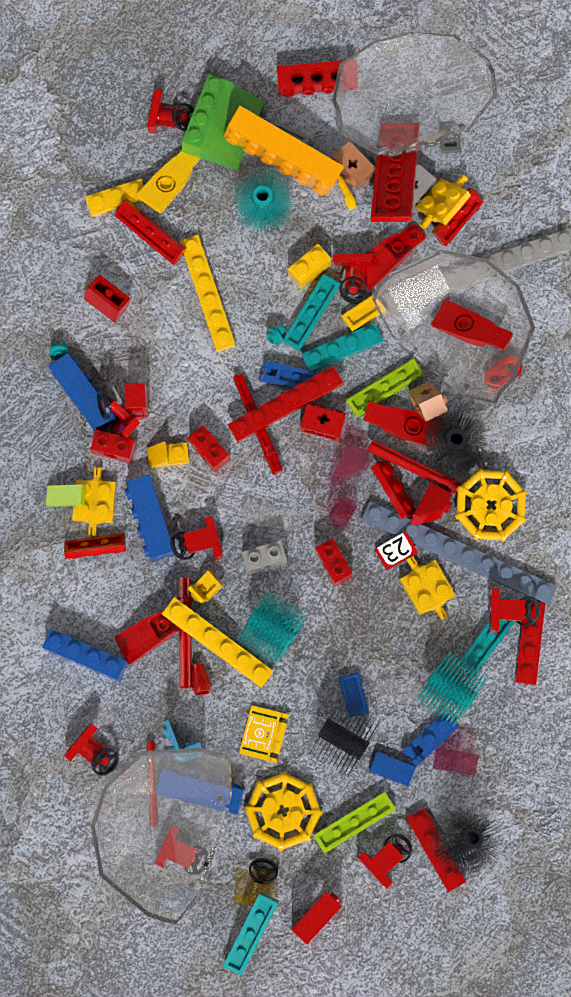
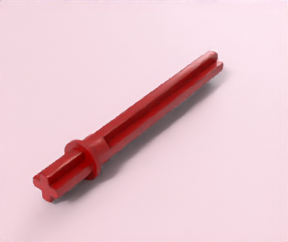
M243 374L235 375L233 377L234 383L248 413L257 408ZM264 428L257 432L256 435L264 453L263 459L267 460L272 474L276 475L283 472L277 457L279 452L275 451L267 430Z
M371 441L368 447L369 452L446 489L448 492L450 491L458 495L456 489L462 483L456 481L454 477L451 479L379 442Z
M178 578L179 596H177V599L181 603L187 602L191 608V599L193 598L188 590V587L191 585V578ZM179 629V685L182 689H189L192 687L191 636L182 629Z

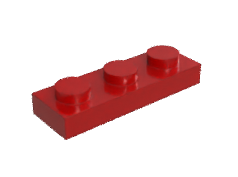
M467 189L471 196L446 225L439 222L433 229L432 233L441 245L447 246L484 203L474 189Z
M387 460L371 466L372 471L401 519L413 516L416 511L414 502L408 497L403 484L396 477L393 467Z
M125 533L64 541L65 559H77L109 553L117 554L126 551Z

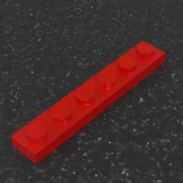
M332 366L228 423V428L237 443L339 388L344 383L335 367Z

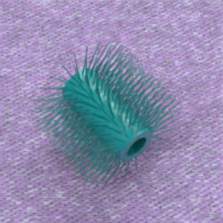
M263 170L262 185L261 181L259 184L255 172L256 180L253 178L247 182L250 184L248 185L250 187L246 189V184L243 182L242 186L244 188H239L245 195L234 194L239 195L235 197L242 199H237L240 201H233L239 202L236 204H240L237 206L241 207L235 209H239L237 210L240 211L239 213L243 212L251 221L249 224L256 226L255 229H260L261 233L262 225L265 232V218L266 222L268 219L272 232L271 226L280 225V221L283 220L281 213L284 214V217H290V215H287L288 212L283 210L290 209L286 207H294L287 206L294 205L288 204L290 203L289 200H293L288 199L291 198L288 197L290 195H287L289 193L285 191L288 188L280 187L285 182H281L279 185L278 183L281 180L275 181L271 178V176H274L272 174L267 175L266 171L264 179Z
M268 595L263 600L270 602L262 601L256 609L254 607V611L250 614L245 624L247 626L242 629L244 631L241 633L245 634L240 636L244 638L243 640L247 639V641H250V645L254 644L257 648L270 649L261 653L266 655V657L270 656L268 658L272 660L271 657H283L284 651L287 652V649L296 639L298 631L304 623L297 622L302 620L297 619L303 617L300 616L302 614L295 615L298 614L296 611L291 612L287 607H284L280 602H276L277 600L274 598L271 599L270 595Z
M450 651L442 663H440L441 665L435 669L428 679L427 684L418 696V700L422 695L424 696L420 701L421 703L426 698V704L431 700L428 708H430L432 703H434L431 711L440 702L434 714L444 705L438 716L450 704L442 719L451 710L446 719L448 720L454 713L449 722L451 723L460 712V715L453 724L454 727L464 712L472 705L488 676L475 691L484 674L474 685L481 671L472 680L477 671L475 669L473 674L466 679L473 670V666L464 676L470 663L463 672L461 671L465 666V662L457 671L463 658L453 668L459 656L452 662V659L455 657V654H453L447 662L452 653Z

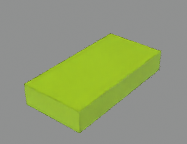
M82 484L47 486L46 506H84L86 486Z

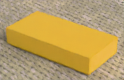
M372 294L341 315V318L350 331L354 332L385 312V308L375 294Z

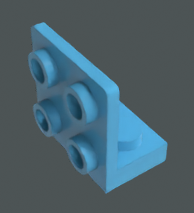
M168 719L164 720L166 726L162 728L166 738L173 742L170 748L176 760L179 759L184 763L205 754L200 742L191 741L183 745L184 749H181L171 722Z

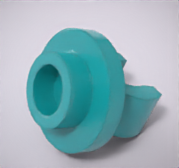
M283 324L276 329L269 327L266 331L267 340L277 346L282 344V337L285 336L284 333L287 331L286 327Z
M62 340V344L55 345L54 341L51 342L49 355L52 359L58 360L65 354H69L65 340Z

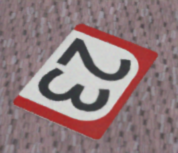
M403 532L375 549L386 570L418 553L407 532Z

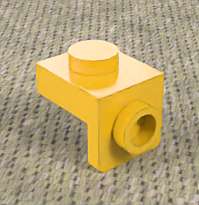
M208 570L195 585H190L188 590L195 601L204 603L209 602L224 584L212 570Z

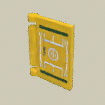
M251 705L239 754L277 763L278 759L270 757L271 752L280 754L287 727L286 723L279 722L280 717L289 719L290 715Z

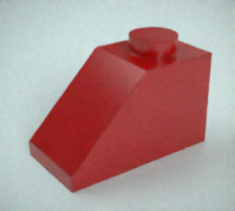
M430 483L410 524L415 526L441 519L444 512L448 514L453 504L450 502L452 493Z

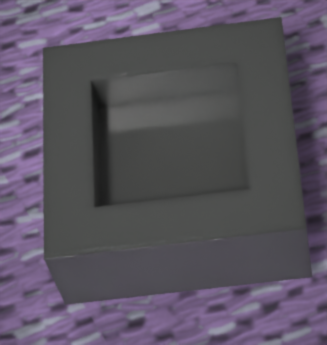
M460 131L440 132L441 154L461 152Z

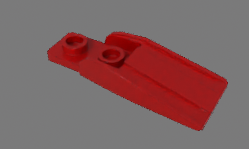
M416 224L410 225L400 234L395 233L366 253L373 254L376 258V266H366L365 283L368 290H372L409 256L412 250L426 239V235Z
M444 300L431 322L432 327L479 347H485L486 344H489L498 349L505 350L513 337L511 331L498 327L495 323L449 300Z
M369 402L367 403L363 418L365 422L380 426L384 432L421 446H427L425 444H430L428 442L435 441H427L425 434L429 435L428 427L429 424L431 426V422L432 424L433 422L436 424L438 422L434 418L425 421L416 411L391 406L386 407Z
M182 602L185 606L191 609L187 602ZM163 611L146 617L114 637L128 664H133L179 631L180 628L162 615Z

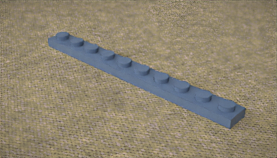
M371 501L361 521L393 536L407 532L415 546L527 597L533 598L538 602L546 603L545 605L549 606L557 586L424 525L413 526L410 524V519H401L399 514Z

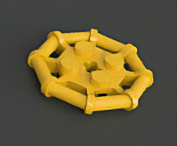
M479 468L466 482L457 487V512L455 518L470 532L474 540H500L504 542L522 523L525 524L526 495L528 494L509 474L510 471L482 470V468ZM485 478L500 480L498 485L486 484ZM480 481L481 486L474 493L468 491L474 484ZM505 482L516 493L515 495L510 496L503 488ZM468 496L470 497L471 506L470 510L465 512V497ZM518 498L517 515L511 513L513 507L512 500ZM488 500L495 501L494 510L486 508ZM472 515L479 523L478 527L476 528L466 516ZM508 517L514 519V521H512L504 530H502L500 524H502ZM484 525L495 526L497 532L482 531Z
M287 771L262 781L258 780L246 807H244L254 839L262 840L278 848L279 851L305 841L309 842L320 816L323 815L313 790L314 785L288 774ZM282 783V789L270 793L266 789ZM287 783L302 789V791L296 794L287 790ZM263 791L267 797L261 808L255 807ZM305 794L312 810H305L301 798ZM283 805L285 808H289V811L286 812V817H283L282 814H277V811L280 810L279 806ZM255 812L262 813L265 825L262 828L259 826ZM304 815H311L303 831L300 827ZM268 828L280 833V839L264 833V831ZM295 829L300 833L284 840V833Z

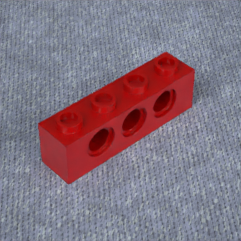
M355 59L277 66L279 96L292 97L295 94L312 95L316 92L330 94L339 90L350 92L353 89H357ZM338 75L341 79L334 80L332 77ZM314 77H320L322 80L319 82H315L312 79ZM294 79H301L302 82L299 83V84H296V83L293 82V80H294Z

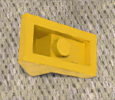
M165 441L147 448L149 468L190 464L187 442L167 445Z

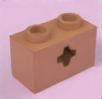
M350 141L332 156V160L344 166L341 173L346 177L345 180L351 187L355 186L360 190L375 177L374 165Z
M430 382L407 391L414 409L425 421L443 414V412H447L445 404L448 401L445 394L441 393L437 386L434 387Z

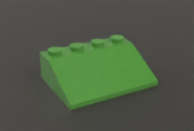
M209 74L183 137L182 152L238 171L245 154L244 148L239 145L230 144L223 136L239 106L259 116L264 101L228 80Z

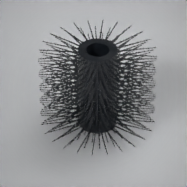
M456 409L453 413L455 424H452L453 418L449 422L447 421L452 412L446 420L445 418L442 421L435 419L439 426L435 422L433 424L431 422V426L440 430L435 432L436 436L432 438L425 434L427 441H435L428 442L430 444H425L427 446H422L431 450L429 452L431 464L435 456L433 466L437 464V461L439 462L436 469L444 458L448 457L444 470L448 463L446 474L450 469V475L452 470L456 473L460 468L461 470L463 468L466 470L467 467L471 469L468 465L475 467L476 463L474 461H480L481 453L482 456L484 454V445L478 443H482L480 441H486L483 439H487L478 434V432L482 433L479 431V428L477 430L476 424H473L476 419L471 424L470 420L462 430L461 427L465 416L461 423L463 412L460 417L458 412L456 418ZM430 424L428 427V434L432 435L430 433H433V430L431 429ZM472 453H474V454L477 455V456H475V457H473V458L470 457V456L473 455Z
M330 717V719L327 718L318 737L344 751V756L346 753L349 754L348 758L352 756L353 758L348 767L353 759L356 758L354 767L368 747L372 734L367 741L365 740L367 734L363 739L361 737L363 732L358 736V732L356 734L351 732L350 728L349 730L346 729V726L344 728L342 724L339 725L338 722L332 721Z
M468 808L467 813L465 810L458 813L451 812L453 814L449 816H455L456 814L451 823H446L439 819L445 824L443 827L444 832L441 835L436 834L435 837L441 839L433 840L432 842H439L437 843L438 849L446 848L439 852L447 850L441 855L445 854L446 860L444 862L448 859L452 860L449 863L454 864L455 873L457 866L459 871L460 864L461 871L463 864H465L463 873L465 869L466 871L470 869L472 871V869L483 867L481 866L483 863L488 865L481 859L486 855V851L491 852L490 848L495 849L489 846L490 844L498 843V841H491L494 840L493 836H491L494 833L487 835L483 833L491 828H487L490 825L489 823L485 827V824L481 822L482 819L476 820L477 814L475 816V811L472 818L471 810H468Z

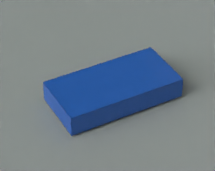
M359 672L338 677L345 706L347 707L346 710L347 713L349 712L348 717H356L357 714L358 716L368 714L369 711Z
M377 752L369 772L409 787L416 767Z

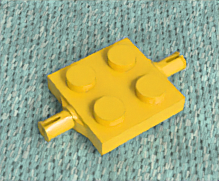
M462 174L455 183L440 178L416 206L418 212L426 216L419 223L422 229L426 230L433 221L446 225L471 196L469 192L461 188L468 181L465 175Z
M94 467L93 479L87 481L76 480L75 485H85L86 491L84 506H73L72 520L89 524L88 536L96 537L97 525L114 523L117 483L101 480L102 468Z
M414 556L408 558L407 562L412 571L399 581L418 615L420 616L428 611L435 610L440 620L447 618L448 615L443 605L456 595L437 561L434 560L427 565L419 566Z

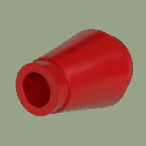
M204 664L192 665V691L198 696L209 694L212 684Z

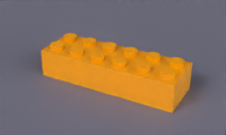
M239 106L223 136L230 144L241 146L247 154L258 156L264 164L277 167L280 173L294 177L297 183L313 188V192L320 196L328 195L344 168L343 165L242 106Z

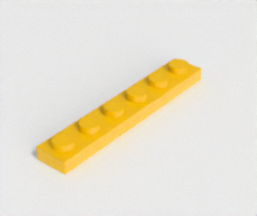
M196 235L180 240L179 242L187 248L183 254L216 352L236 346L199 236Z
M173 597L162 612L164 617L260 688L263 687L273 673V670L175 597Z

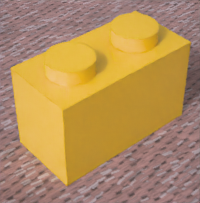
M317 244L288 268V276L302 290L331 266V257Z

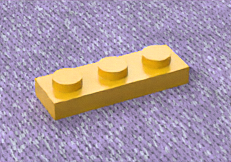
M142 179L85 196L91 217L118 209L123 200L126 199L133 204L140 202L141 200L136 197V194L144 186Z

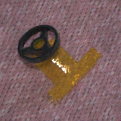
M267 858L253 860L249 866L251 880L247 895L235 893L233 901L253 906L260 891L269 895L271 883L278 876L277 865ZM265 862L274 868L269 869L266 866H259L257 863ZM252 866H254L257 872L251 871ZM276 872L274 877L270 876V874Z

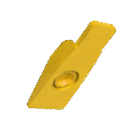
M181 150L176 157H173L143 186L136 194V197L158 213H162L182 191L192 174L193 167L201 158L183 153Z

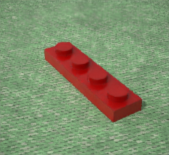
M128 199L123 200L114 216L171 264H177L187 248Z
M532 602L530 617L533 620L536 614V607ZM537 602L540 614L533 625L521 626L515 683L536 686L546 603ZM526 618L525 621H522L523 624L529 623Z
M425 808L407 817L409 825L447 892L466 883L462 873L460 874V870L458 871V866L455 873L453 863H449V861L444 862L445 864H451L448 867L440 864L445 859V854H441L447 850L439 852L446 848L438 849L437 843L439 842H432L441 838L435 837L436 834H440L437 833L438 831L435 829L436 827Z

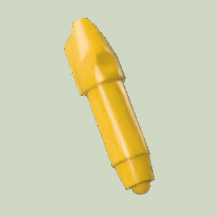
M339 176L338 185L344 195L345 203L349 210L356 209L357 204L343 177Z

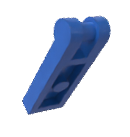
M265 360L262 366L264 370L260 374L259 381L292 389L316 376L318 373ZM272 370L277 371L276 377L271 376Z
M445 712L402 751L405 756L408 755L413 760L412 764L415 767L459 728L456 724L453 727V721L449 723L450 718L446 720L448 715H445L442 719ZM417 746L423 751L420 755L414 750Z

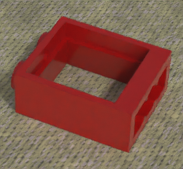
M325 892L291 930L308 945L341 909L342 906L339 903L342 900L333 892L330 895Z

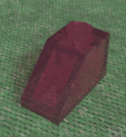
M347 443L332 476L331 484L334 486L362 475L363 470L367 471L371 463L369 452Z
M345 497L343 500L338 498L329 513L328 524L348 531L357 511V505H354L355 502Z
M437 748L433 769L474 778L479 755Z

